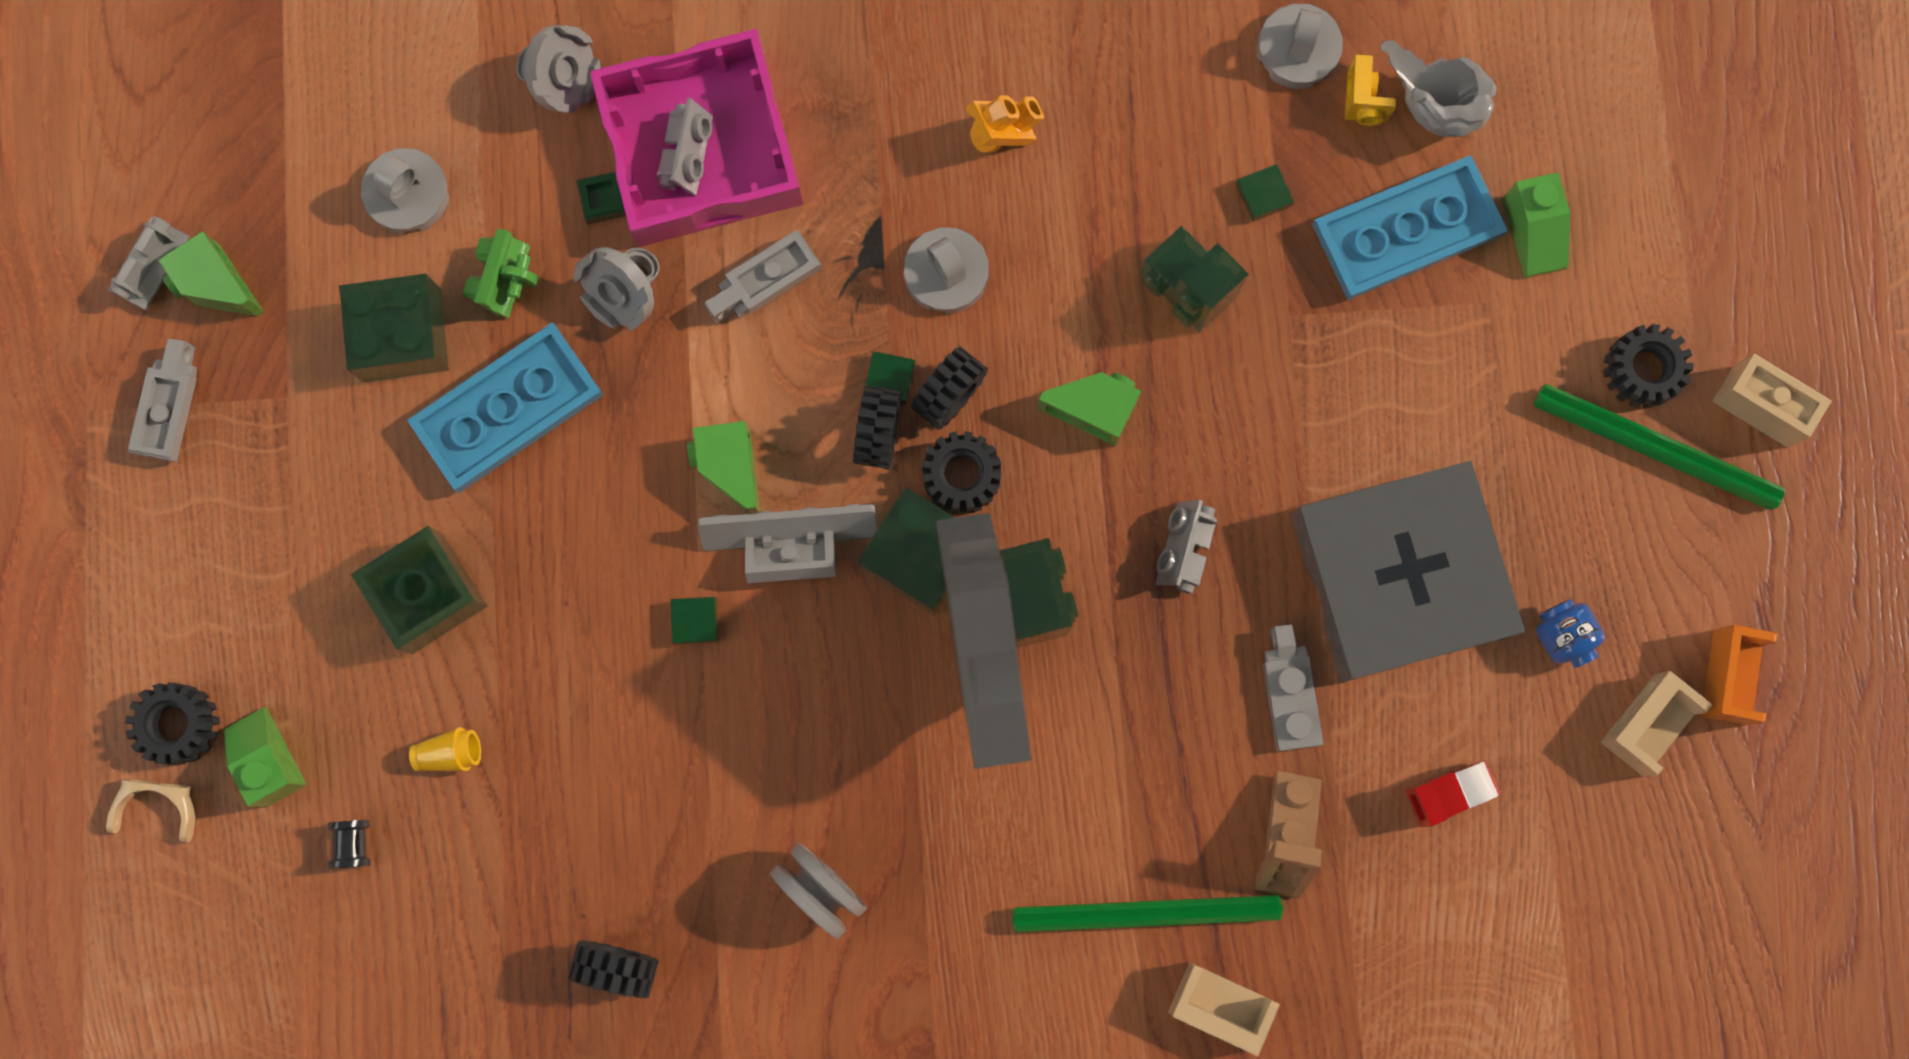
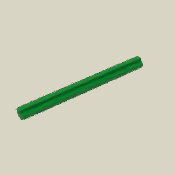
M1544 384L1536 393L1533 403L1536 408L1768 510L1778 508L1784 498L1785 489L1782 486L1549 384Z
M1267 895L1030 906L1014 908L1012 911L1013 929L1016 932L1275 921L1282 919L1283 905L1281 897Z

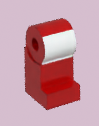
M1486 760L1473 763L1455 771H1448L1404 789L1420 827H1432L1448 820L1447 818L1500 795Z

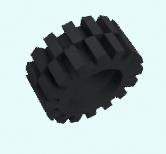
M1652 324L1648 328L1642 325L1632 331L1630 330L1612 344L1609 348L1611 352L1604 358L1603 363H1607L1609 366L1603 370L1604 377L1611 376L1612 381L1606 385L1610 391L1614 388L1620 391L1616 396L1618 400L1622 402L1628 398L1630 399L1628 406L1636 408L1643 404V409L1652 408L1656 404L1659 406L1683 391L1682 388L1691 379V377L1686 375L1693 371L1694 363H1686V359L1692 356L1691 350L1689 348L1682 351L1680 345L1686 341L1682 336L1675 340L1672 339L1671 336L1674 330L1667 327L1661 332L1659 331L1660 325ZM1647 351L1658 357L1663 367L1662 375L1658 381H1644L1635 373L1633 359L1638 352Z
M961 346L955 348L952 353L945 357L942 363L938 364L934 373L930 374L926 379L927 382L920 387L918 394L914 397L911 408L937 430H941L949 424L952 418L956 417L959 410L968 403V399L977 391L976 388L981 385L984 380L983 378L987 375L988 368Z
M865 386L854 439V464L885 469L890 468L900 417L902 396L900 390Z
M956 431L949 433V437L945 439L941 436L936 440V445L933 448L929 447L926 452V459L923 460L922 476L927 495H930L932 502L937 507L940 505L944 508V511L951 514L952 511L959 512V515H967L968 511L974 510V513L980 511L983 505H988L993 500V496L1000 487L1001 462L1000 457L998 458L996 455V449L992 444L989 446L984 437L979 435L976 438L972 436V432L964 431V435H957ZM955 458H968L977 465L979 477L970 488L957 489L947 482L944 475L945 468Z
M168 682V685L162 683L152 685L153 691L143 690L139 694L143 700L141 702L133 701L129 707L136 710L135 715H126L125 723L133 724V730L125 732L127 739L136 741V743L131 745L135 752L144 753L141 757L148 761L182 765L186 764L185 761L194 762L200 758L199 752L207 753L212 746L207 744L209 739H217L219 732L212 731V727L215 724H220V717L212 715V711L217 710L214 702L206 700L210 697L204 691L197 690L196 687ZM177 706L187 715V730L179 739L167 741L159 733V718L165 710Z
M581 940L577 942L568 979L580 983V985L593 987V989L599 991H608L616 995L622 994L627 997L649 998L659 960L646 954H640L637 951L626 950V948Z

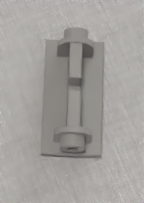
M687 98L686 104H676L675 110H671L669 113L665 142L669 145H677V148L662 150L656 177L660 180L659 187L662 189L674 191L676 190V185H679L691 195L696 196L699 181L704 172L703 161L707 142L712 133L713 116L691 98Z
M156 216L151 217L149 221L144 223L145 228L116 277H112V284L108 289L109 292L147 310L162 285V277L167 275L158 260L185 243L190 237Z
M1201 500L1177 503L1168 521L1170 532L1165 550L1160 554L1157 562L1158 576L1156 586H1176L1177 591L1187 594H1193L1194 588L1200 586L1207 557L1196 554L1193 550L1195 546L1209 549L1217 523V518L1214 517V508L1202 505L1203 501Z

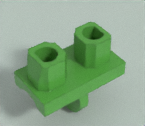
M496 229L494 237L479 238L475 254L476 259L485 264L482 277L471 275L470 278H467L463 295L498 317L509 318L515 298L519 299L522 287H536L538 276L528 271L531 260L528 253L531 246L514 238L508 230Z

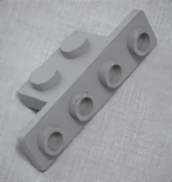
M850 504L844 507L819 509L810 507L802 510L781 512L762 511L756 514L730 516L721 514L698 519V531L704 550L745 548V575L747 583L836 577V540L874 538L878 536L875 506L872 504Z

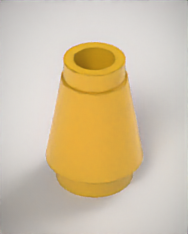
M459 727L419 744L412 745L409 749V760L415 771L467 772L471 766L480 763L481 745L474 730H465Z

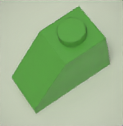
M1559 172L1517 181L1505 194L1502 201L1524 278L1566 270L1569 267L1570 210Z
M203 231L158 260L167 275L162 277L164 283L178 299L184 296L199 307L258 316L264 312L221 246Z
M1100 372L1043 391L1039 398L1037 409L1116 446L1141 391L1134 388L1135 383L1124 375L1112 373L1109 376Z
M746 421L693 428L694 441L687 442L690 467H697V471L705 481L747 513H759L751 433Z
M266 707L224 729L227 767L248 807H269L307 785Z

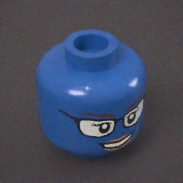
M1571 598L1539 614L1542 621L1536 627V634L1554 663L1563 664L1570 661L1572 666L1577 668L1599 657L1595 649L1604 642L1605 634L1587 604H1574Z

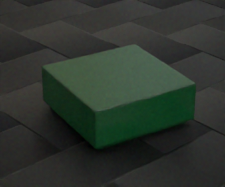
M1277 164L1242 177L1236 182L1237 189L1252 222L1292 207L1294 203Z
M616 171L576 180L584 220L587 225L626 216Z
M873 351L865 386L900 390L902 394L901 404L907 405L916 364L915 360Z
M716 597L670 599L672 644L718 642Z

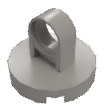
M1291 4L1279 8L1266 19L1257 40V57L1259 62L1261 63L1262 61L1263 66L1270 72L1269 77L1274 82L1291 89H1307L1313 87L1314 83L1320 82L1325 78L1327 79L1333 74L1342 55L1343 37L1337 22L1326 11L1311 4Z
M554 24L542 28L518 57L516 64L518 77L526 82L527 88L534 100L546 110L572 113L577 111L575 108H578L582 102L589 103L595 95L590 71L601 68L599 58H593L592 49L589 45L594 44L591 37L578 27Z
M397 148L381 154L369 165L362 178L361 198L366 211L382 228L396 234H405V232L417 229L424 231L442 218L449 204L447 178L445 172L428 154L416 149Z
M939 227L923 233L911 244L904 259V280L911 297L921 307L927 310L930 308L935 311H945V314H955L969 309L982 297L988 282L989 261L983 246L971 234L957 228Z
M608 247L594 248L576 263L573 275L574 281L577 282L580 279L585 291L580 298L594 317L605 325L615 329L621 324L628 327L627 331L634 330L652 315L655 303L651 284L657 277L660 266L658 260L651 252L643 248H631L624 253ZM635 263L642 265L646 269L647 277Z

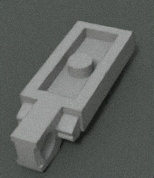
M795 230L725 274L726 279L718 284L722 292L705 302L706 309L716 324L735 312L741 318L748 313L755 312L821 270V263L799 231Z
M168 338L163 360L156 359L153 368H147L128 446L129 453L177 462L197 380L195 378L197 367L192 366L195 351L194 345L186 341Z
M1292 624L1275 626L1270 629L1273 650L1264 652L1265 663H1263V671L1276 750L1278 752L1322 746L1324 743L1309 656L1307 657L1306 647H1296Z

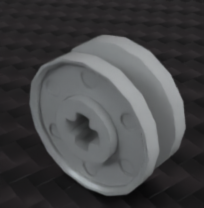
M799 842L790 852L802 869L797 874H794L786 867L778 864L769 874L810 918L831 936L839 939L847 929L835 912L840 907H843L851 914L860 917L867 907L826 863Z

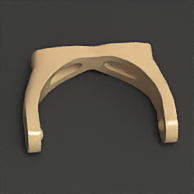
M122 779L121 788L108 813L106 822L107 832L117 833L119 831L123 810L128 801L145 790H153L169 798L177 807L181 817L179 840L189 843L193 837L195 826V811L191 796H189L191 787L147 780Z

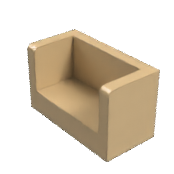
M1754 353L1731 369L1712 402L1788 448L1811 437L1832 400Z
M1671 671L1654 674L1601 743L1641 776H1658L1663 767L1657 762L1693 716L1707 713L1712 704Z
M1189 962L1168 1013L1176 1019L1259 1056L1279 1008V1003Z

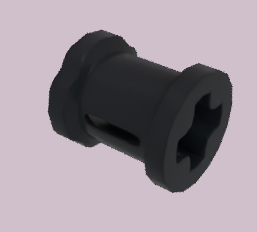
M370 820L327 823L328 830L332 831L333 859L328 862V869L371 866L370 859L366 857L365 829L370 827Z

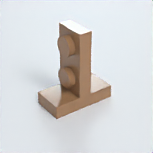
M1277 771L1275 774L1265 858L1256 874L1255 890L1299 899L1320 869L1322 850L1315 848L1322 779Z

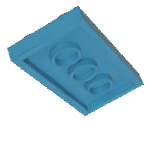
M1471 155L1319 217L1312 224L1348 301L1503 237L1508 231Z
M552 322L407 421L454 491L461 493L598 400L604 394Z

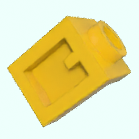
M1355 55L1347 71L1345 119L1357 120V123L1364 126H1376L1382 122H1387L1396 108V99L1376 97L1379 74L1378 72H1372L1373 56Z

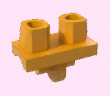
M999 95L993 101L973 100L965 107L967 114L975 119L970 131L972 143L977 150L987 153H993L999 150L1001 146L1030 145L1037 139L1032 128L1044 120V115L1037 100L1034 97L1025 96L1019 102H1014L1009 96Z

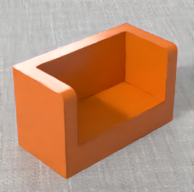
M1730 625L1713 630L1703 696L1712 704V707L1707 713L1701 714V717L1744 726L1765 723L1766 713L1754 711L1762 649L1765 645L1777 642V633L1739 625Z

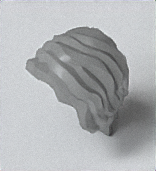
M1394 40L1384 41L1379 45L1382 51L1387 52L1388 63L1393 67L1397 77L1402 79V86L1406 89L1404 100L1409 111L1412 112L1415 120L1424 126L1427 131L1439 136L1462 137L1472 131L1483 128L1488 122L1494 110L1495 104L1492 98L1495 96L1497 87L1492 78L1478 64L1469 58L1460 57L1453 60L1439 58L1425 65L1422 59L1417 58L1410 50L1402 49Z

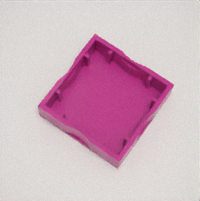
M757 28L698 43L689 49L675 54L647 56L590 71L603 126L612 143L616 158V177L629 229L638 247L803 205ZM687 98L693 99L713 116L712 133L707 142L703 161L704 172L699 181L696 196L691 195L679 185H676V190L674 191L662 189L659 187L660 180L656 177L662 150L677 148V145H669L665 142L669 113L671 110H675L676 104H686Z

